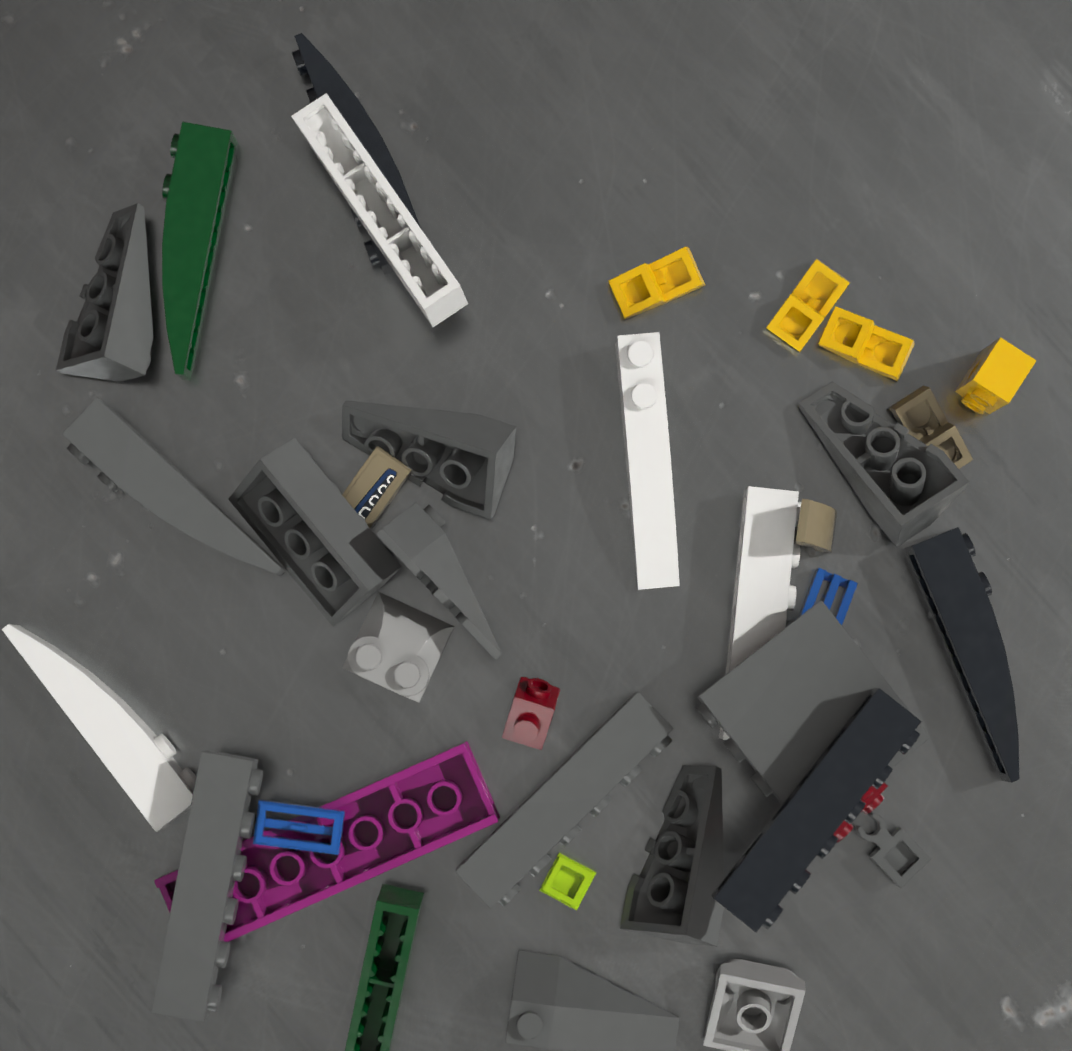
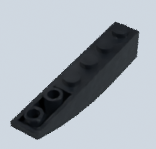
M302 33L295 35L294 37L299 49L293 51L292 55L300 76L308 73L313 88L306 90L310 103L327 93L419 225L400 172L381 134L364 107L335 68ZM351 208L357 227H362L363 224ZM371 238V240L364 242L372 266L381 264L384 275L393 272L394 270Z

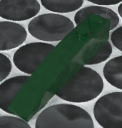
M182 122L180 134L175 133L173 135L170 149L171 158L175 159L172 174H166L163 182L162 195L167 200L162 240V289L166 329L174 371L182 380L190 381L237 140L231 130Z
M382 884L375 905L345 1051H390L424 896L422 892Z

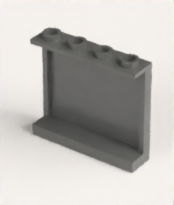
M822 600L814 604L804 614L711 687L698 695L697 698L701 701L702 705L696 708L712 729L718 724L729 737L723 743L739 763L746 759L756 771L750 778L763 795L767 798L773 793L781 804L785 802L874 688H880L911 712ZM921 724L915 729L920 733L917 741L906 754L903 755L900 751L897 752L888 764L891 768L931 738Z

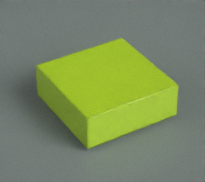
M558 852L539 891L577 910L596 875V871Z

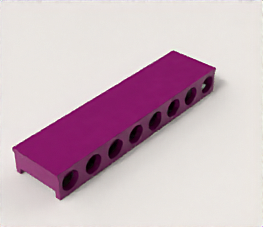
M468 741L319 806L321 808L345 811L339 855L253 844L254 835L250 839H244L240 855L247 856L245 872L241 882L235 881L232 898L239 900L234 924H227L224 941L229 942L497 823L501 817ZM298 815L287 820L325 826L334 825V819ZM269 828L263 834L330 844L332 836L275 828ZM178 869L154 880L156 888H159L169 913L171 911Z

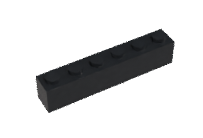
M874 688L712 893L713 899L754 932H757L761 926L769 929L784 909L779 903L789 890L796 894L809 879L811 873L806 869L816 856L821 859L825 858L835 846L838 838L834 833L843 821L851 824L863 810L866 803L861 798L871 786L878 789L889 777L893 768L888 764L898 751L903 755L906 754L917 741L920 733L915 729L922 721L883 690Z

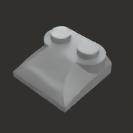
M378 592L355 642L349 649L343 668L420 703L455 626Z
M732 959L724 962L716 973V986L703 1046L726 1051H790L806 991L805 981L797 977L792 971L781 967L742 959Z

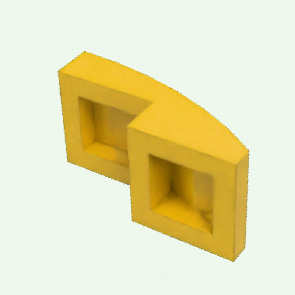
M683 247L650 264L644 263L608 280L625 319L656 308L705 286L688 247Z
M816 259L766 328L800 352L850 282Z
M836 306L818 343L819 346L842 358L895 381L899 380L915 345L914 340L878 327L874 324L873 320Z

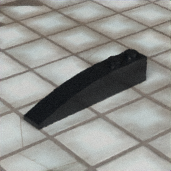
M959 527L906 547L904 550L1002 781L1012 783L1019 780V737L1014 690L1005 646L988 597L992 595L990 583L983 572L978 573L972 557L976 556V552L967 533L961 534Z

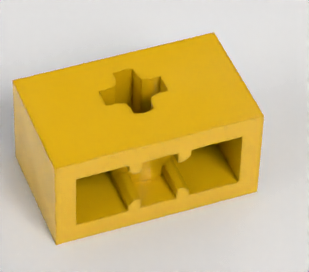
M1000 337L980 352L955 392L963 397L962 403L972 411L983 414L985 411L991 414L1010 403L1037 360Z

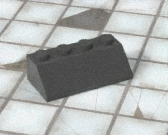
M295 437L262 457L228 498L333 627L385 585L401 568L392 552L382 544L367 526L364 518L353 509L340 493L338 487L329 480L314 462L311 454L300 445Z

